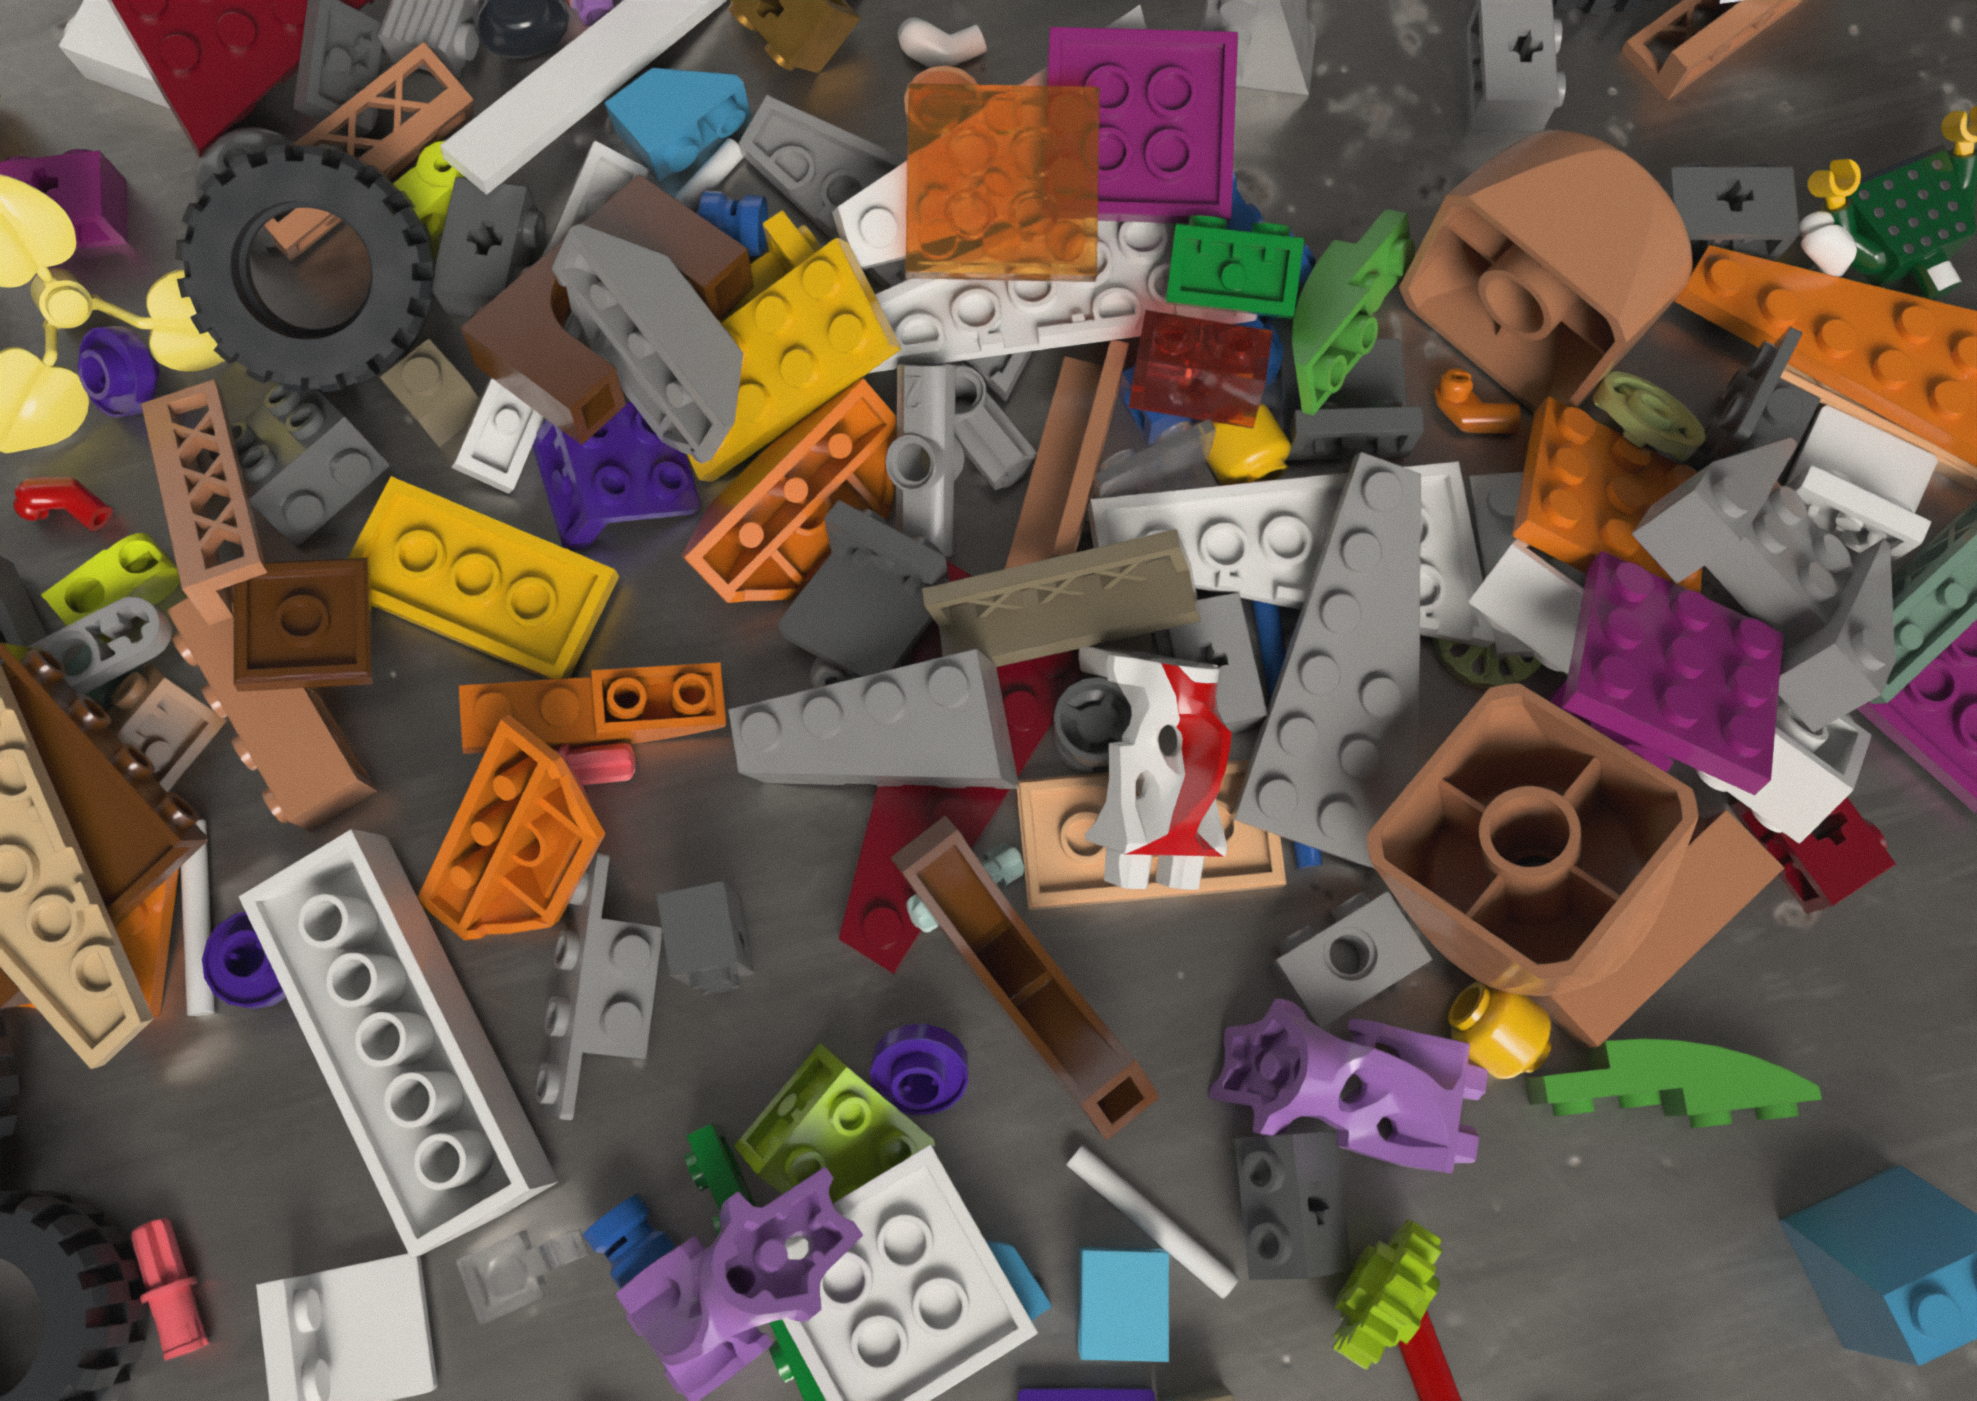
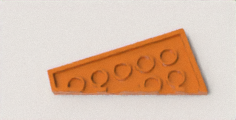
M1711 245L1707 247L1693 268L1686 287L1674 302L1758 348L1765 340L1774 344L1790 326L1803 332L1787 364L1977 468V311Z

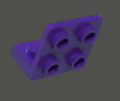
M626 402V406L583 445H580L547 419H545L536 432L537 436L532 447L560 541L565 549L570 551L586 550L607 523L693 515L701 507L685 453H681L663 443L632 402Z

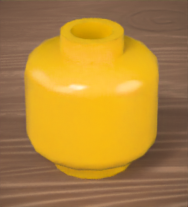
M1229 399L1216 406L1207 414L1205 421L1208 426L1199 437L1198 449L1221 486L1278 480L1287 471L1288 466L1285 461L1291 450L1290 440L1269 408L1262 402L1252 401L1239 404L1237 399Z
M1474 982L1459 994L1450 1009L1448 1021L1452 1025V1040L1470 1044L1469 1059L1485 1068L1489 1074L1497 1079L1514 1078L1524 1071L1526 1073L1534 1072L1549 1056L1551 1050V1042L1548 1040L1551 1031L1549 1013L1526 995L1507 993L1491 988L1481 982Z

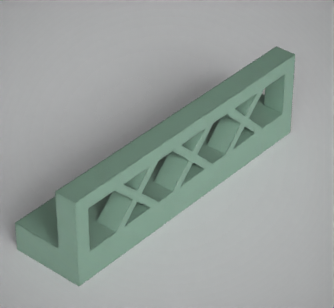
M1977 500L1972 501L1892 575L1895 663L1882 695L1869 701L1871 704L1888 703L1977 620Z

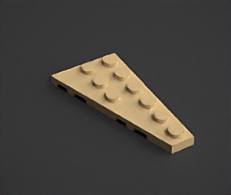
M0 663V968L90 1069L104 1066L154 1018Z

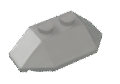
M582 224L570 227L552 270L559 285L566 286L571 310L590 349L616 368L621 389L663 443L681 453L692 455L694 460L702 464L712 460L735 423L743 352L734 342L730 333L723 328L698 296L691 283L684 278L668 256Z

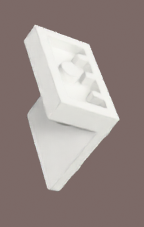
M1826 405L1817 412L1784 486L1790 487L1801 497L1807 508V515L1825 534L1834 535L1844 546L1859 553L1884 538L1890 544L1891 563L1922 544L1932 521L1915 514L1938 459L1935 455Z
M409 1253L256 1285L269 1401H392L429 1393L436 1389L437 1376L420 1256L411 1259Z

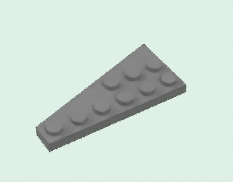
M768 95L764 98L739 141L742 156L832 240L836 237L839 238L832 211L908 160ZM1022 229L864 270L882 287L889 289ZM1032 351L962 361L968 367L977 371L982 376L984 382L1006 402Z
M1363 452L1354 456L1267 709V717L1263 720L1230 817L1232 820L1374 870L1376 869L1370 862L1367 848V833L1419 772L1420 473Z

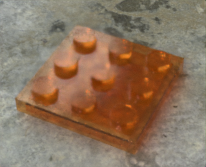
M909 83L906 279L1096 282L1100 87Z

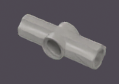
M962 361L945 363L956 365L955 398L966 397L974 401L971 407L955 411L954 436L960 442L963 452L995 491L1002 487H1010L1026 475L1029 468L1035 463L1037 452L986 392V384L977 371L966 367Z
M945 363L897 364V439L892 442L887 450L885 460L887 473L896 485V530L910 538L918 536L929 540L939 548L945 557L953 555L954 480L958 478L963 470L965 460L963 448L954 436L956 365ZM922 448L930 456L931 465L929 473L921 465L920 454Z

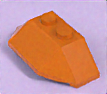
M860 378L779 435L708 506L681 557L727 603L796 599L832 553L824 518L838 500L859 511L861 509L872 510L883 519L892 512L895 484L887 473L885 460L887 450L892 442L897 439V416L866 380Z
M510 714L500 719L417 897L420 904L464 941L479 939L486 934H511L549 928L555 925L562 917L605 836V831L576 773L561 755Z

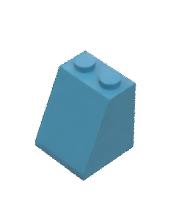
M1894 1166L1779 1220L1844 1349L1921 1366L1977 1339V1214L1903 1166Z

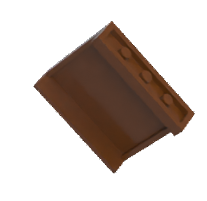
M0 643V657L5 661L2 665L4 673L115 928L198 851L209 838L196 825V822L199 820L196 810L180 795L174 792L167 793L151 775L155 771V767L150 759L135 746L129 743H122L107 727L111 723L107 712L90 697L83 694L78 695L63 678L67 674V670L58 658L40 646L27 647ZM0 968V1009L31 1003Z

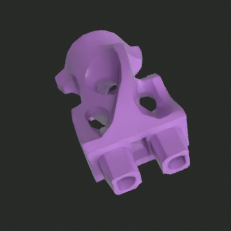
M1275 999L1264 1019L1257 1023L1226 1027L1223 1040L1225 1063L1218 1080L1210 1085L1208 1098L1252 1107L1254 1110V1133L1269 1136L1285 1133L1292 1120L1300 1116L1313 1117L1337 1129V1147L1398 1166L1453 1173L1454 1163H1473L1476 1160L1479 1135L1476 1133L1475 1127L1460 1124L1463 1099L1479 1100L1486 1092L1488 1071L1469 1059L1470 1044L1409 1031L1381 1022L1361 1019H1349L1348 1031L1353 1036L1352 1042H1348L1313 1024L1307 1019L1305 1012L1294 1002L1284 999ZM1377 1043L1388 1045L1395 1051V1056L1375 1049V1045ZM1352 1074H1356L1362 1081V1084L1341 1099L1339 1095L1347 1079ZM1382 1117L1391 1120L1393 1131L1388 1139H1383L1379 1135L1377 1124Z
M826 1167L763 1208L753 1207L739 1192L735 1193L722 1205L720 1212L721 1231L710 1247L705 1249L699 1239L693 1236L648 1266L615 1294V1297L626 1311L625 1317L638 1336L644 1337L664 1366V1374L677 1393H682L687 1401L701 1400L746 1367L773 1344L766 1333H761L756 1326L785 1318L807 1322L822 1310L820 1281L826 1272L863 1236L854 1221L846 1219L834 1209L829 1196V1187L833 1176ZM797 1236L803 1237L808 1241L809 1250L804 1258L801 1260L788 1258V1252L785 1247L787 1239Z

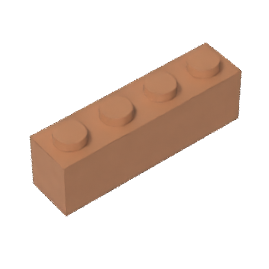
M231 585L227 588L234 614V585ZM189 598L167 610L178 629V632L171 635L175 647L188 664L192 667L198 665L208 681L207 684L201 687L205 699L218 716L223 719L228 716L238 733L237 736L231 739L232 745L249 769L252 771L258 769L269 787L262 791L263 799L272 814L281 823L290 822L309 832H313L378 791L317 687L238 692L234 686V617L208 626Z
M1727 809L1706 819L1699 815L1666 901L1649 933L1626 963L1615 973L1587 988L1560 995L1528 997L1546 1009L1550 1020L1579 1050L1599 1047L1768 885L1784 867Z

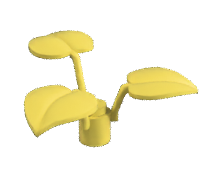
M0 174V287L22 286L29 282L37 273L31 283L30 292L34 303L45 318L42 324V328L45 331V353L41 360L31 351L21 347H9L0 351V452L14 453L58 443L70 437L84 422L88 413L89 399L79 376L69 368L54 366L58 357V330L60 328H74L83 324L91 315L92 310H100L140 329H151L148 340L149 351L158 363L170 369L195 372L209 369L225 361L214 351V348L218 345L208 332L199 334L190 319L191 316L197 313L190 297L181 298L177 279L185 278L184 269L166 273L150 287L146 296V308L150 317L139 316L103 300L100 295L89 294L72 272L63 268H48V266L58 265L67 261L74 254L76 248L75 230L66 212L56 201L37 188Z

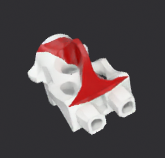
M1096 646L1080 648L1078 658L1081 671L1107 678L1108 681L1118 683L1132 710L1131 721L1122 735V742L1109 743V782L1106 802L1097 820L1085 833L1087 841L1106 847L1104 881L1126 889H1146L1149 882L1152 855H1159L1156 883L1176 889L1199 890L1205 856L1225 857L1228 849L1216 803V797L1226 772L1232 732L1225 725L1218 711L1216 694L1220 669L1215 664L1177 659L1143 651L1118 650ZM1165 725L1172 726L1177 735V748L1171 755H1164L1159 746V733Z

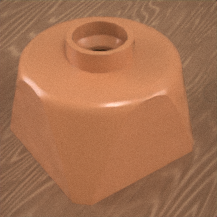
M1544 130L1527 135L1508 146L1445 196L1399 289L1407 307L1533 413L1548 396L1569 407L1578 408L1686 287L1692 271V250L1685 224L1677 207L1661 184L1641 164L1625 152L1598 138L1567 130Z
M1520 683L1490 687L1367 833V848L1370 862L1401 906L1436 949L1453 964L1477 981L1497 990L1526 996H1553L1571 993L1596 984L1615 973L1631 957L1649 933L1666 901L1692 837L1699 814L1696 798L1691 787ZM1528 862L1547 863L1536 867L1519 866Z

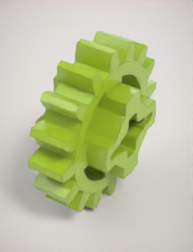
M1407 1219L1401 1228L1397 1227L1394 1230L1388 1244L1379 1240L1374 1248L1368 1245L1364 1249L1335 1302V1308L1342 1312L1340 1319L1343 1321L1333 1336L1336 1339L1333 1345L1334 1350L1363 1369L1368 1370L1372 1362L1377 1364L1380 1361L1386 1346L1389 1348L1395 1347L1400 1340L1407 1344L1420 1328L1421 1319L1431 1300L1438 1293L1440 1279L1434 1276L1437 1267L1433 1265L1442 1253L1443 1248L1439 1247L1442 1241L1440 1237L1414 1220L1410 1221Z

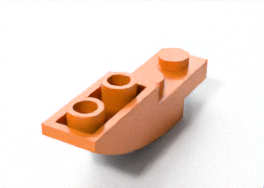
M721 662L591 670V677L459 685L463 754L485 753L500 719L509 714L553 750L559 749L561 744L566 743L574 748L618 743L638 744L696 734L726 726Z

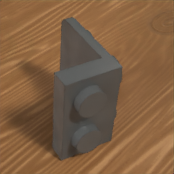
M279 383L267 393L264 403L243 421L231 424L250 504L296 548L390 466L347 418L317 389H308L304 392L283 390V384ZM213 451L209 452V456L213 461L220 455Z
M838 500L824 518L832 553L780 618L779 629L781 635L786 640L854 678H859L899 667L934 620L924 607L922 588L948 583L949 578L946 557L932 542L918 536L910 538L891 528L874 511L869 509H861L859 511Z

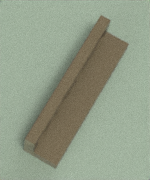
M1177 529L922 588L924 607L940 628L943 657L978 649L995 663L996 667L1201 622L1191 562Z

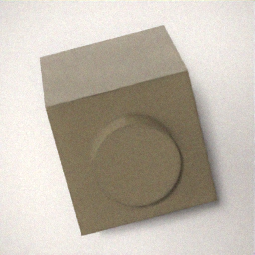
M430 339L423 342L380 377L401 405L439 448L470 424L480 401L467 380Z

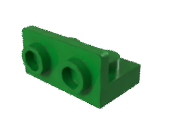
M1190 216L1188 225L1176 224L1165 304L1289 319L1294 317L1305 238L1290 237L1291 228L1289 226L1274 223H1253L1252 232L1227 230V220L1212 216Z

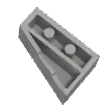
M1205 0L1200 31L1238 32L1236 87L1309 96L1316 30L1314 23H1309L1306 14L1307 0Z

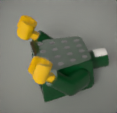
M1977 106L1972 107L1969 112L1970 121L1968 129L1966 127V111H1952L1942 120L1941 131L1943 136L1947 140L1954 142V149L1948 152L1942 144L1862 178L1860 168L1855 161L1851 159L1832 160L1830 170H1818L1809 177L1807 185L1810 193L1815 197L1825 198V202L1820 206V211L1829 212L1834 218V225H1839L1846 229L1855 240L1857 253L1849 267L1863 274L1871 285L1883 287L1911 275L1924 298L1937 300L1962 284L1949 258L1961 249L1976 233L1977 149L1974 148V142H1977Z

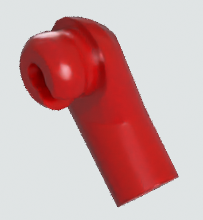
M71 476L29 477L20 482L14 490L16 496L13 502L14 511L18 516L28 521L34 522L37 520V517L40 520L47 518L50 509H65L87 529L97 531L103 528L113 515V510L109 505L78 479Z

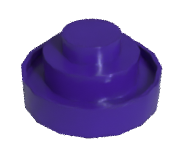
M124 325L92 328L84 335L79 348V378L84 390L97 408L110 417H126L143 413L141 403L153 400L160 370L158 362L152 357L149 349L138 335Z
M246 912L234 914L220 923L206 941L202 956L204 979L213 994L229 1005L251 1009L273 1006L285 999L286 995Z
M910 1024L891 1030L877 1042L871 1057L870 1077L872 1088L903 1113L929 1115L948 1109L963 1096L968 1085L969 1065L967 1051L957 1037L940 1027L928 1024Z

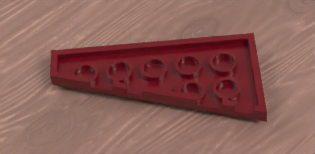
M107 0L199 159L204 150L218 136L222 135L236 121L240 123L255 109V104L277 84L280 82L285 83L299 69L308 0ZM376 0L338 1L360 11L366 4H372Z
M946 560L949 582L974 577ZM935 620L931 622L914 645L909 665L943 657L940 628ZM1080 648L996 667L1018 779L1052 727L1058 699L1069 686L1081 681L1086 673L1080 669L1078 658ZM934 785L877 786L839 935L840 942L895 976L923 931L913 924L906 908L908 899L916 894L890 858L944 816L959 830L971 850L974 851L1012 789L976 786L948 788Z

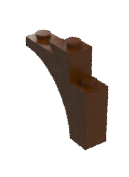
M946 816L890 858L938 925V930L962 964L999 1006L1025 1045L1106 1141L1160 1098L1136 1059L1111 1032L1050 957L995 884L959 830Z

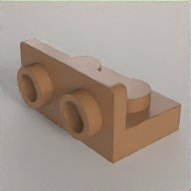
M148 664L140 674L138 672L131 673L119 684L111 699L114 705L107 712L111 719V723L107 727L122 743H129L135 746L150 759L155 767V771L151 775L167 793L227 721L225 718L223 719L218 716L210 706L170 680L152 664Z

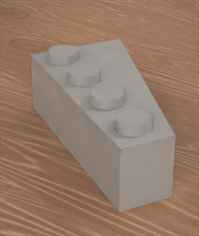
M978 649L728 709L738 773L764 783L844 785L849 783L875 784L877 786L934 785L948 788L976 786L995 787L996 789H1019L996 664Z

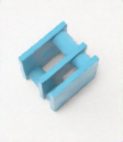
M1079 1246L1078 1353H1080L1081 1360L1169 1362V1252L1163 1251V1248Z

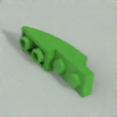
M1385 209L1356 244L1334 240L1320 257L1309 275L1297 303L1292 330V347L1302 413L1314 416L1328 397L1340 389L1346 375L1363 355L1368 354L1373 348L1378 333V322L1373 317V313L1380 308L1384 297L1399 279L1405 276L1415 257V244L1413 240H1410L1408 213Z
M1627 1039L1604 1041L1599 1047L1586 1049L1590 1071L1525 1078L1530 1105L1551 1103L1553 1116L1595 1112L1593 1098L1616 1095L1620 1109L1661 1104V1094L1665 1117L1688 1115L1691 1128L1733 1124L1730 1110L1747 1108L1755 1109L1756 1120L1799 1116L1798 1102L1822 1100L1818 1085L1786 1068L1753 1055L1719 1046L1682 1040Z

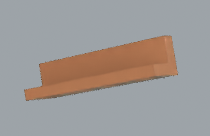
M1682 0L1628 39L1621 52L1668 101L1804 0H1745L1720 4L1719 0ZM1698 8L1723 11V15L1705 28H1693L1694 11ZM1682 20L1681 26H1675ZM1655 39L1680 42V46L1670 53L1664 65L1646 47Z
M422 42L293 145L318 147L324 144L347 147V154L355 156V148L369 150L358 160L376 167L386 174L391 182L418 161V157L425 147L434 142L443 141L473 117L474 99L426 43ZM422 64L445 88L441 94L429 103L403 100V80ZM396 86L395 99L382 97ZM368 107L394 110L393 132L383 140L356 137L357 116ZM402 111L415 113L401 125ZM348 124V136L334 135ZM296 208L281 221L277 222L272 218L263 227L270 234L273 243L291 262L343 220L319 209Z
M1110 340L1104 365L1064 357L1005 569L1077 552L1088 511L1087 507L1091 500L1119 395L1129 343Z
M213 379L141 403L181 587L208 626L234 617L227 587L268 573L223 393L216 380ZM208 405L209 411L194 429L186 427L179 417L180 414ZM203 448L220 454L205 474L200 473L196 457ZM213 493L231 499L216 520L211 519L207 504ZM224 540L242 545L245 556L222 564L218 548Z

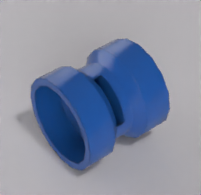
M704 191L701 196L698 215L746 247L749 256H763L766 247V236L762 223L768 220L766 197L746 194L741 200L729 199L723 192Z
M639 1193L634 1194L614 1207L591 1225L582 1235L594 1252L604 1253L611 1263L610 1276L620 1290L640 1272L677 1247L667 1232L658 1231L649 1220L651 1209Z

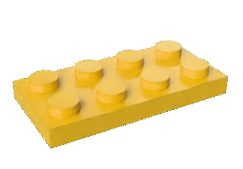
M836 237L720 323L730 333L734 342L743 352L735 423L712 460L702 464L694 460L692 455L687 454L698 479L714 482L902 350L848 242Z
M390 476L348 557L368 558L372 606L546 680L571 677L619 578L616 570L392 476Z

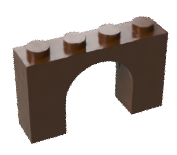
M640 174L620 191L612 193L597 211L581 223L587 227L668 256L684 278L691 283L698 296L718 321L754 289L748 249ZM566 233L554 248L533 266H529L521 271L512 284L491 302L478 308L470 320L460 328L476 367L580 445H583L625 407L626 402L616 368L564 330L572 310L566 286L559 285L552 267L566 238Z

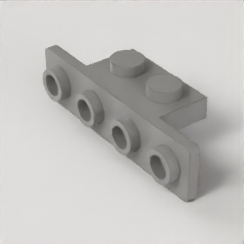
M596 852L568 903L569 911L566 930H562L559 933L555 944L554 965L556 969H560L557 995L550 998L544 1019L545 1033L551 1036L547 1063L544 1062L539 1067L535 1081V1099L537 1103H541L540 1116L545 1118L573 1119L583 1053L634 1059H646L662 940V927L601 918L610 858L608 853Z

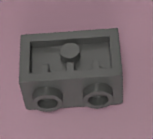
M308 0L293 109L322 122L377 79L385 63V52L378 37L383 23L338 0ZM368 107L357 116L356 137H361L371 132L376 123L379 108ZM348 124L334 135L348 136Z

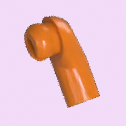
M1450 369L1441 375L1439 385L1434 390L1436 406L1460 431L1465 433H1518L1521 422L1519 403H1483L1472 391L1473 382L1471 381V375L1462 369Z

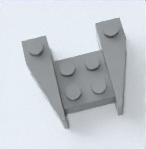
M1790 437L1712 462L1650 506L1632 535L1676 583L1706 566L1753 619L1760 620L1770 628L1783 633V654L1781 656L1778 695L1812 732H1815L1882 695L1895 663L1890 544L1883 538L1851 558L1847 548L1837 537L1832 534H1825L1807 515V508L1801 497L1790 487L1781 486L1777 482L1798 445Z

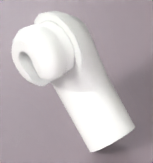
M1817 211L1809 214L1799 224L1800 235L1803 237L1800 245L1804 252L1814 261L1809 270L1842 277L1857 253L1854 238L1843 227L1834 225V218L1829 212Z

